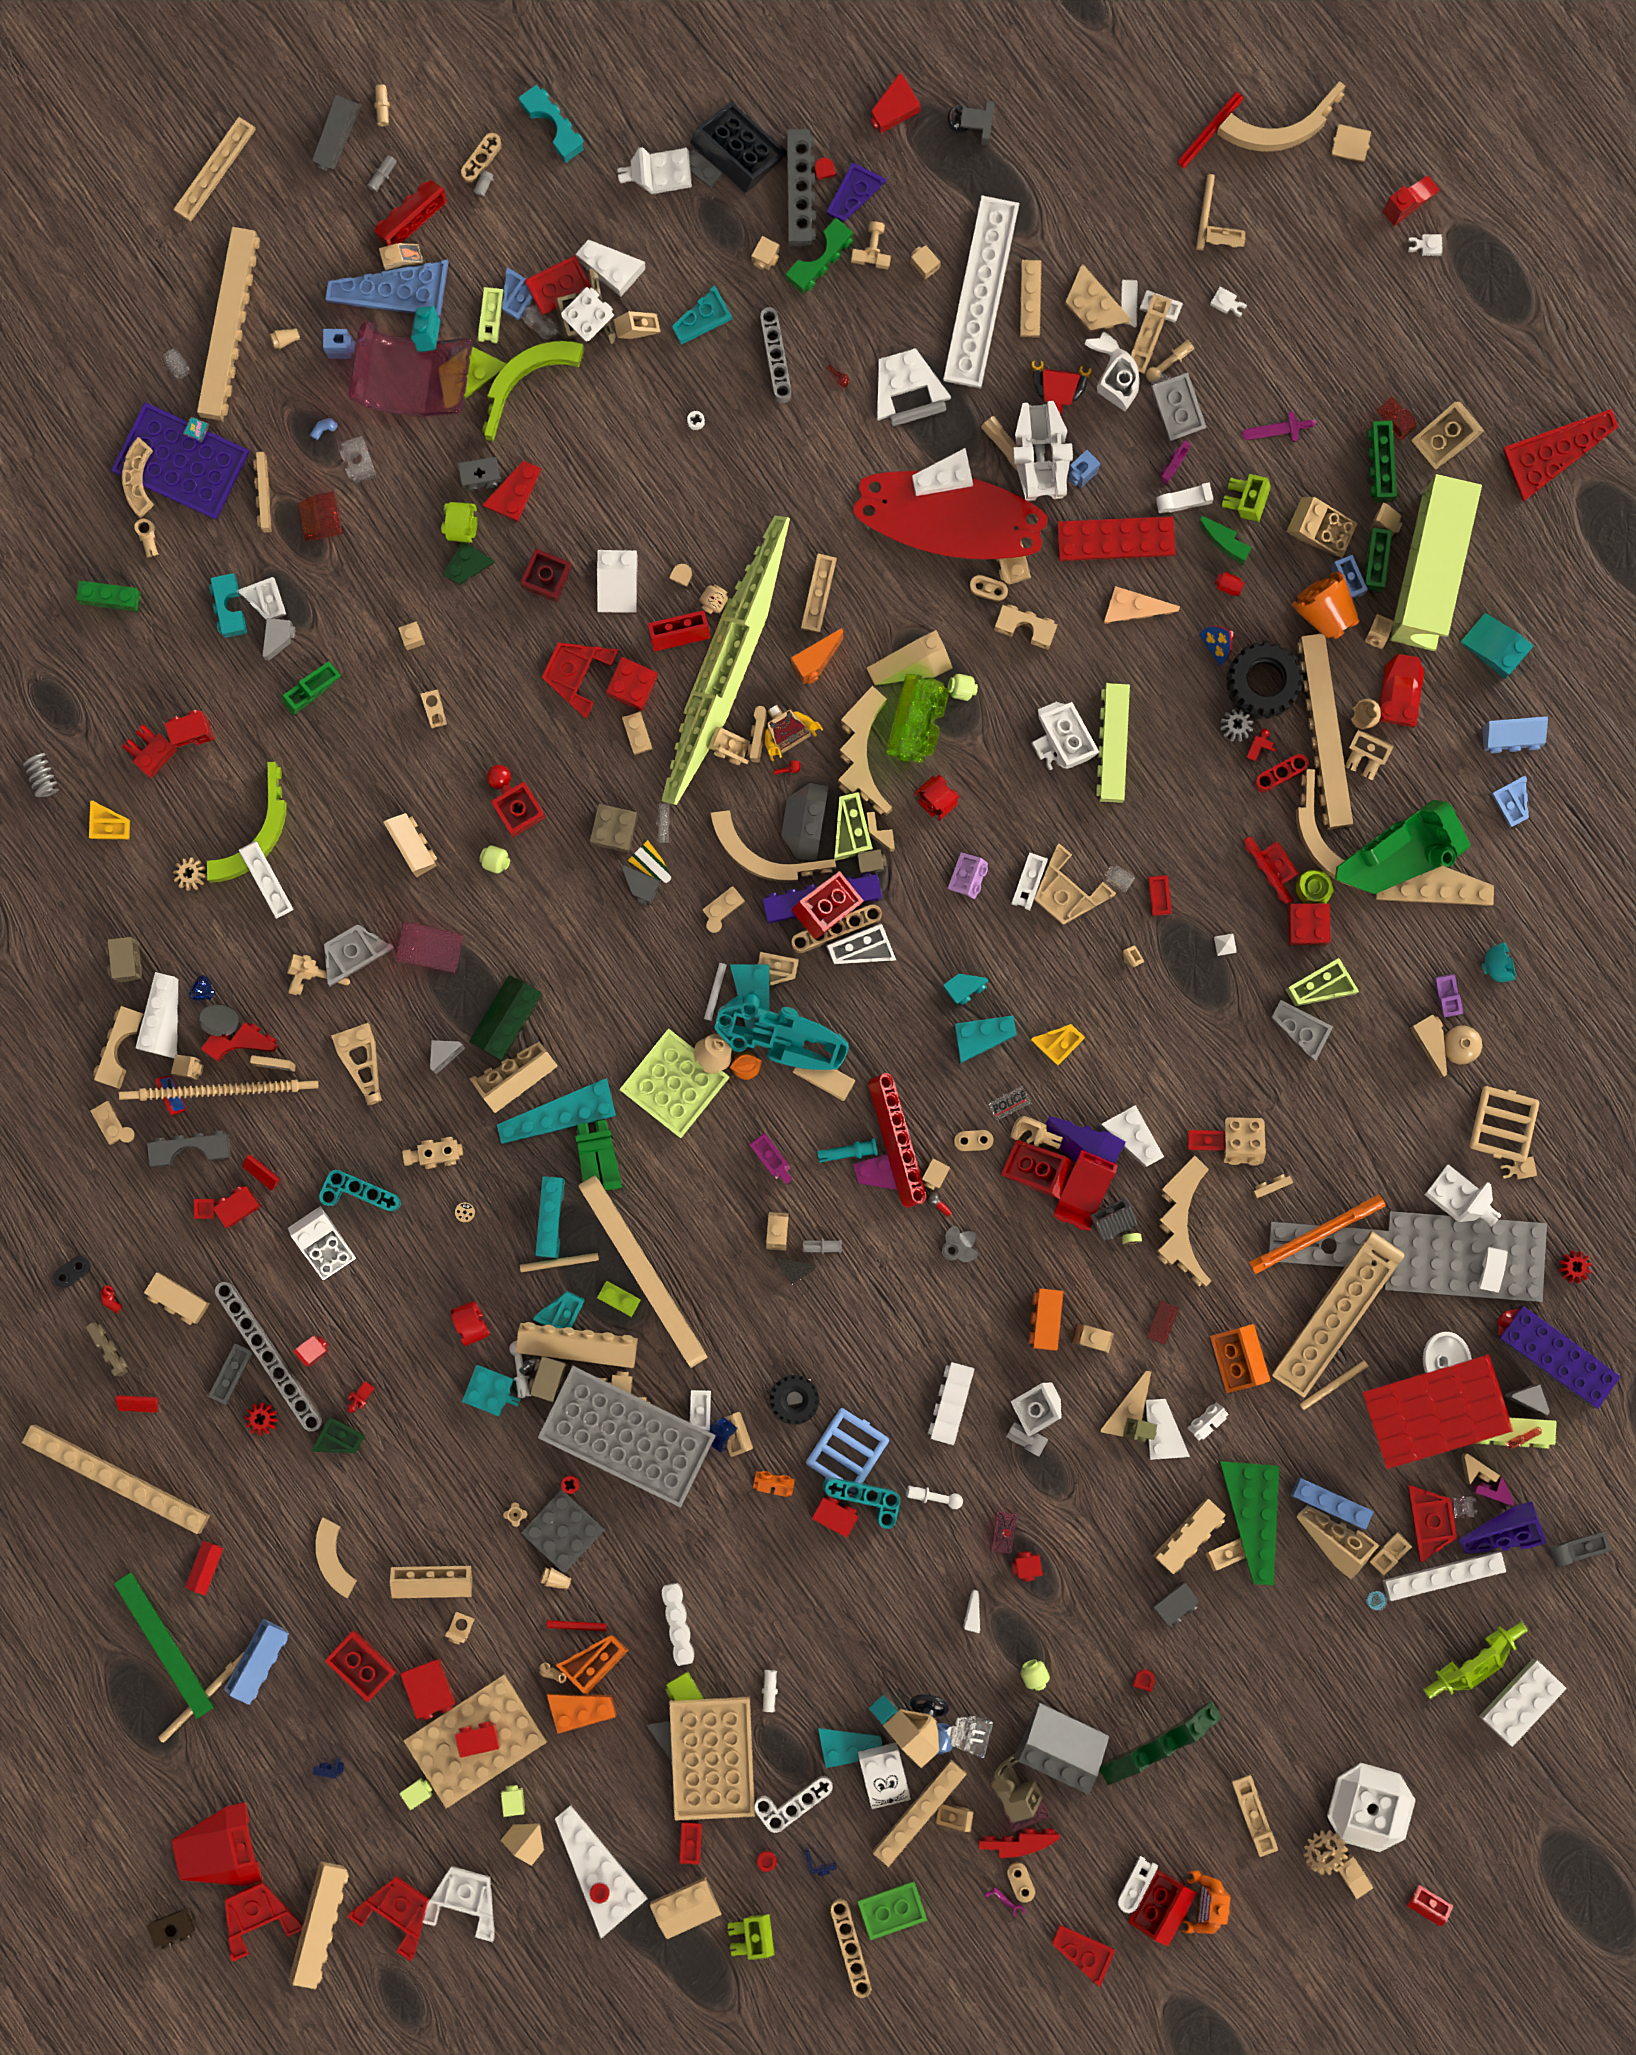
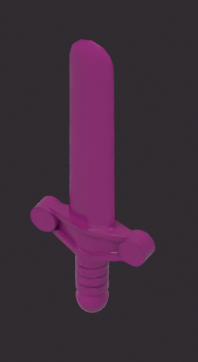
M1291 411L1288 413V422L1245 429L1242 432V437L1245 440L1291 433L1292 441L1296 442L1299 439V429L1314 427L1316 421L1306 420L1298 422L1295 413Z

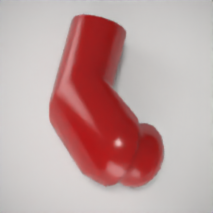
M109 1285L104 1286L101 1289L102 1304L118 1314L122 1305L114 1301L113 1288Z

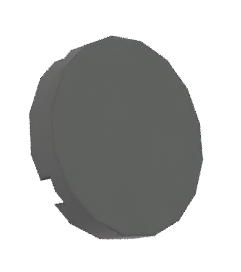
M212 1005L201 1011L199 1023L202 1030L210 1035L221 1036V1034H226L227 1036L238 1028L239 1017L230 1007Z

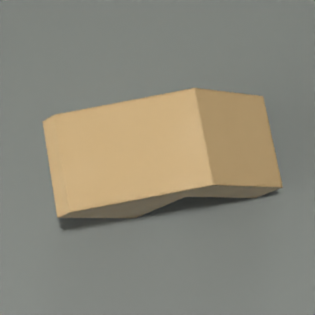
M868 812L867 824L869 835L890 852L894 851L892 829L877 831L875 812Z

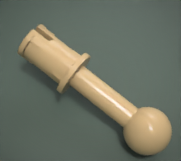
M1187 339L1178 348L1172 349L1173 354L1159 366L1149 368L1146 371V379L1151 383L1159 381L1161 373L1177 360L1182 362L1181 359L1195 349L1190 341Z

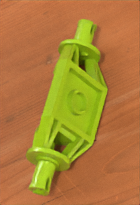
M1519 1621V1623L1507 1631L1499 1626L1496 1632L1485 1638L1489 1649H1483L1476 1658L1466 1661L1460 1669L1451 1662L1442 1670H1436L1437 1680L1423 1689L1425 1694L1432 1700L1433 1697L1443 1690L1448 1691L1452 1695L1454 1693L1453 1690H1471L1504 1666L1510 1649L1516 1650L1514 1641L1528 1632L1525 1625Z

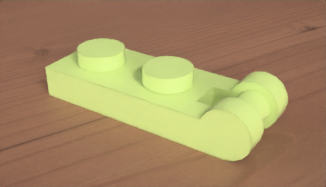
M484 287L478 341L484 342L489 340L492 343H498L503 289ZM486 327L493 328L492 333L485 332Z

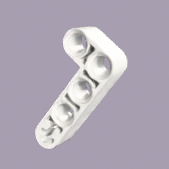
M827 1776L818 1777L779 1808L775 1806L769 1797H758L755 1802V1811L771 1832H780L828 1796L832 1791V1781ZM820 1782H827V1790H819L818 1795L820 1796L817 1797L815 1791L820 1787ZM805 1793H810L813 1796V1800L810 1803H805L802 1800V1796ZM761 1801H766L769 1804V1809L761 1811L758 1808V1804ZM789 1805H793L797 1808V1813L789 1815L786 1812V1808ZM777 1817L781 1820V1825L779 1827H772L770 1820Z

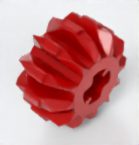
M1574 1250L1570 1251L1569 1255L1563 1254L1565 1261L1559 1260L1558 1262L1560 1265H1563V1268H1559L1558 1271L1565 1272L1562 1275V1279L1569 1276L1568 1283H1573L1575 1279L1576 1284L1581 1283V1279L1587 1280L1586 1274L1592 1273L1591 1270L1587 1269V1267L1592 1266V1263L1585 1262L1589 1256L1582 1257V1251H1578L1575 1254ZM1573 1264H1578V1271L1572 1270V1268L1574 1267Z
M261 1402L260 1408L257 1404H253L254 1411L247 1409V1413L251 1416H245L244 1420H250V1423L245 1425L246 1428L253 1426L250 1433L254 1434L258 1429V1436H262L263 1430L268 1435L270 1434L269 1428L276 1429L272 1422H278L279 1419L272 1417L277 1414V1411L269 1412L272 1409V1405H268L265 1409V1403ZM259 1414H261V1416H265L266 1418L263 1420V1425L262 1422H257V1419H259Z

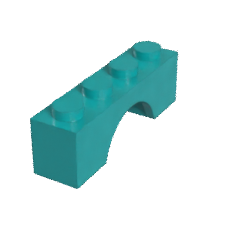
M536 84L518 98L519 104L531 119L545 118L556 126L557 135L553 141V146L562 160L567 163L584 150V140L578 132L574 133L572 131V125L569 120L562 118L559 114L561 113L559 107L555 103L551 104L545 89H540Z

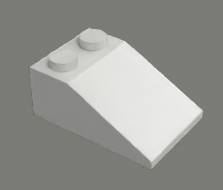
M598 550V612L636 613L637 551Z

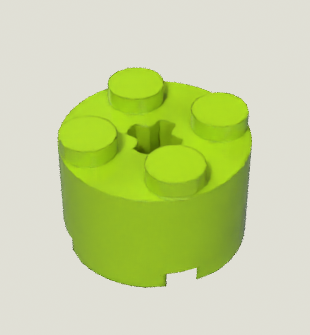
M445 503L444 514L446 517L445 522H442L441 531L443 534H446L448 541L473 542L471 538H475L477 530V517H474L473 511H477L475 504Z

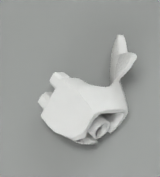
M1103 332L1100 338L1087 339L1085 345L1089 348L1111 356L1098 382L1097 393L1123 411H1126L1139 390L1138 367L1133 357L1128 352L1120 349L1114 338Z

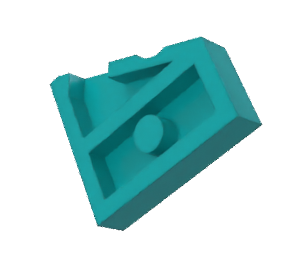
M566 1291L538 1312L533 1320L543 1325H552L555 1328H571L585 1299Z

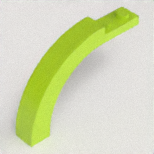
M568 341L543 343L523 351L509 361L495 378L488 394L489 401L494 403L489 405L488 415L490 417L488 422L485 421L482 430L485 433L486 440L494 441L505 401L512 388L520 379L544 366L563 364L579 367L584 352L583 344Z
M268 762L267 816L261 831L252 841H257L265 858L277 843L286 817L287 803L284 800H279V798H282V788L279 786L278 779L282 778V771L276 762ZM240 852L224 859L207 861V880L210 883L230 880L250 871Z

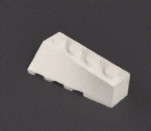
M155 972L136 1049L170 1058H175V1054L178 1055L177 978Z

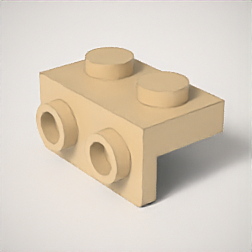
M716 727L708 749L715 751V756L725 759V756L730 758L729 762L740 766V763L748 764L749 762L744 757L750 741L721 727Z

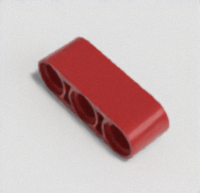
M1297 754L1262 772L1254 781L1256 790L1263 793L1301 774L1308 766L1307 758L1302 754ZM1295 760L1301 761L1303 768L1297 769L1293 762ZM1278 769L1284 770L1286 777H1278L1276 771ZM1259 779H1267L1269 786H1261Z

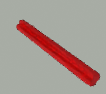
M1235 92L1181 155L1177 161L1181 168H1186L1219 129L1220 125L1241 103L1243 96L1240 93Z

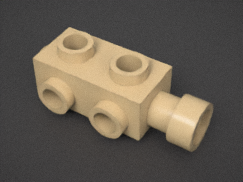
M453 1137L441 1138V1142L433 1143V1140L422 1141V1145H417L418 1150L411 1151V1149L403 1150L405 1166L420 1162V1165L425 1166V1169L436 1168L438 1163H444L445 1166L456 1165V1161L460 1160V1156L463 1155L462 1144H458L457 1140H453ZM446 1147L452 1149L450 1154H445L444 1150ZM427 1150L432 1151V1155L430 1157L425 1156V1152Z

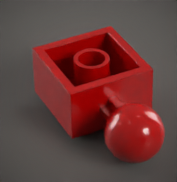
M494 765L488 770L486 774L487 783L502 793L501 796L492 800L491 803L513 838L546 818L525 782L514 788L511 787L509 784L511 773L507 767ZM517 806L520 808L524 807L521 813H514Z

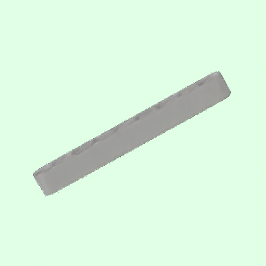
M228 1282L219 1283L215 1288L217 1298L303 1428L307 1431L319 1430L322 1426L320 1415L236 1288ZM223 1286H228L230 1289V1293L226 1297L221 1294ZM238 1302L241 1306L238 1313L232 1311V1304ZM246 1318L252 1322L251 1327L247 1330L242 1326ZM256 1335L262 1337V1343L259 1346H256L253 1342ZM267 1351L273 1353V1360L271 1362H266L264 1359V1354ZM279 1367L284 1370V1376L280 1379L275 1376V1370ZM288 1384H293L295 1387V1392L292 1395L286 1393ZM300 1400L306 1403V1408L302 1412L297 1409V1403ZM310 1417H314L317 1420V1425L314 1428L309 1427L307 1424Z

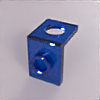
M809 1847L806 1848L810 1874L818 1873V1876L830 1874V1870L837 1869L836 1862L813 1867Z

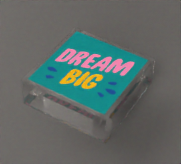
M191 416L183 434L202 442L210 425Z

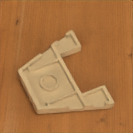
M1058 844L1034 900L1062 925H1065L1114 897L1116 893L1104 882L1101 883L1091 896L1083 892L1059 871L1072 854L1062 845Z

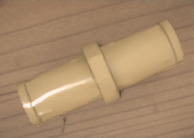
M385 85L375 86L376 102L374 103V108L377 110L378 126L389 125L388 109L390 108V103L387 102V87Z

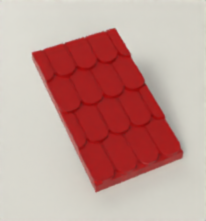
M1489 1354L1362 1392L1386 1469L1513 1432Z

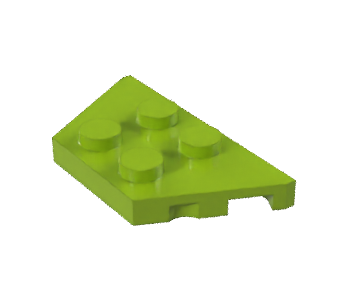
M470 346L442 366L440 371L447 409L451 410L497 377L506 363Z

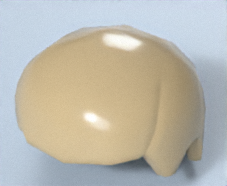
M1369 698L1360 700L1353 708L1354 716L1351 718V721L1359 729L1374 727L1378 724L1381 717L1378 703Z

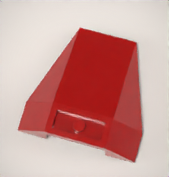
M246 1802L224 1807L171 1840L180 1880L245 1886L263 1881L259 1861H255L248 1828L250 1819Z

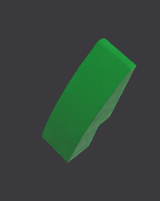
M1202 516L1199 525L1210 541L1225 555L1243 565L1252 547L1235 540L1236 531Z
M328 661L300 680L297 686L282 695L281 702L292 715H295L325 692L341 675Z

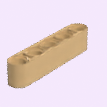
M869 905L849 913L837 923L842 927V931L835 934L829 929L824 933V938L821 941H816L807 930L798 933L792 938V948L797 953H804L877 924L881 920V909L877 905ZM870 910H875L878 913V917L870 919L867 913ZM852 917H857L860 920V924L855 927L851 926L849 920ZM797 939L805 940L806 945L803 948L796 947L795 941Z
M837 1898L831 1903L832 1918L853 1992L857 1997L865 1998L871 1991L867 1969L848 1903L842 1898ZM843 1904L845 1911L843 1913H836L834 1910L835 1905ZM844 1923L849 1924L851 1927L847 1933H843L839 1929ZM853 1943L856 1945V1950L851 1953L847 1952L845 1946ZM859 1963L862 1969L859 1972H853L851 1965ZM863 1982L868 1987L864 1992H860L856 1989L857 1984Z

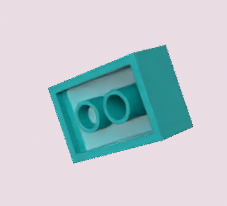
M1486 613L1460 642L1504 679L1511 674L1533 647L1519 633Z

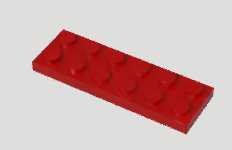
M1173 516L1057 522L1059 561L1175 556Z

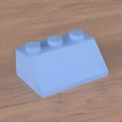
M1548 716L1489 721L1482 728L1484 751L1500 753L1503 749H1509V752L1521 751V748H1529V750L1541 749L1540 746L1546 743Z

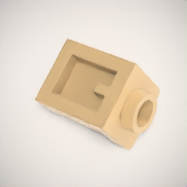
M1376 614L1365 642L1383 649L1395 621Z

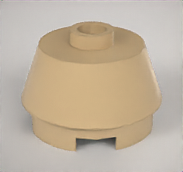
M719 1034L709 1035L696 1043L693 1053L694 1061H698L704 1067L703 1071L716 1074L729 1066L732 1048Z

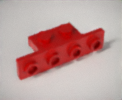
M1252 836L1243 840L1245 842V849L1249 854H1253L1257 867L1264 871L1267 882L1274 886L1279 900L1286 905L1293 902L1294 899L1284 884L1299 873L1278 841L1261 851Z

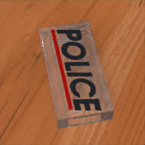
M1021 1086L988 1103V1106L996 1121L1031 1104V1101L1024 1087Z

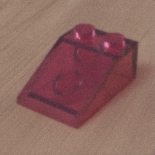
M403 922L396 961L398 963L456 973L463 935L424 925Z

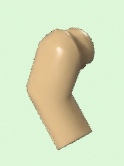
M542 1663L539 1666V1673L542 1677L553 1679L560 1683L566 1681L567 1676L563 1672L551 1668L549 1663Z

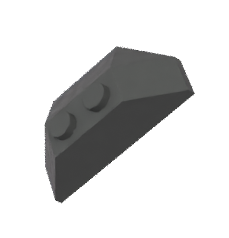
M809 783L787 798L781 837L797 860L817 861L829 786Z

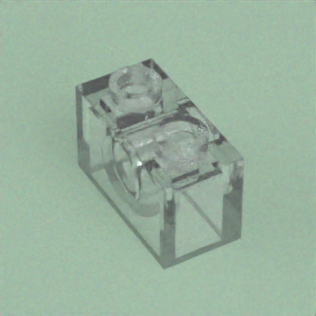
M363 436L341 443L342 449L339 451L342 460H347L349 467L345 469L349 479L353 478L354 482L358 483L377 476ZM359 456L362 458L360 463H352L355 457Z

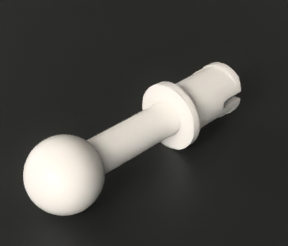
M514 1341L509 1347L516 1364L517 1377L514 1378V1381H516L518 1398H526V1396H531L528 1390L529 1376H525V1374L523 1375L519 1371V1368L524 1364L522 1354L516 1353L517 1341Z
M913 1486L907 1487V1498L921 1500L923 1503H926L927 1500L946 1503L952 1509H959L963 1504L962 1497L956 1493L946 1496L929 1492L928 1487L925 1489Z

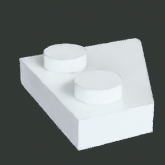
M271 577L238 590L266 620L267 618L276 619L286 615L275 578Z

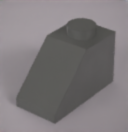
M623 866L624 875L633 897L636 898L635 901L642 905H646V903L652 904L660 886V881L627 866Z

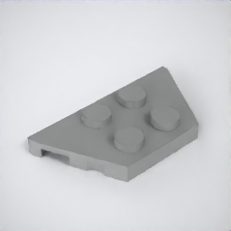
M358 924L324 944L328 986H333L390 952L394 947L390 943L388 944L379 939L375 934L369 933Z

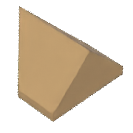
M513 1824L501 1839V1842L514 1856L531 1866L544 1851L540 1824Z

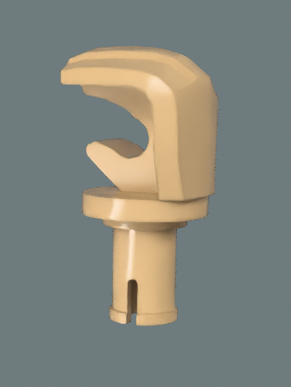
M1027 1116L1018 1118L1011 1131V1138L1015 1140L1020 1139L1025 1133L1031 1131L1032 1136L1027 1140V1143L1034 1142V1145L1037 1147L1045 1143L1059 1149L1061 1144L1054 1142V1140L1059 1142L1063 1140V1137L1047 1132V1125Z

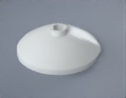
M1440 1332L1432 1336L1427 1342L1423 1353L1425 1373L1472 1359L1467 1344L1461 1337L1452 1332Z

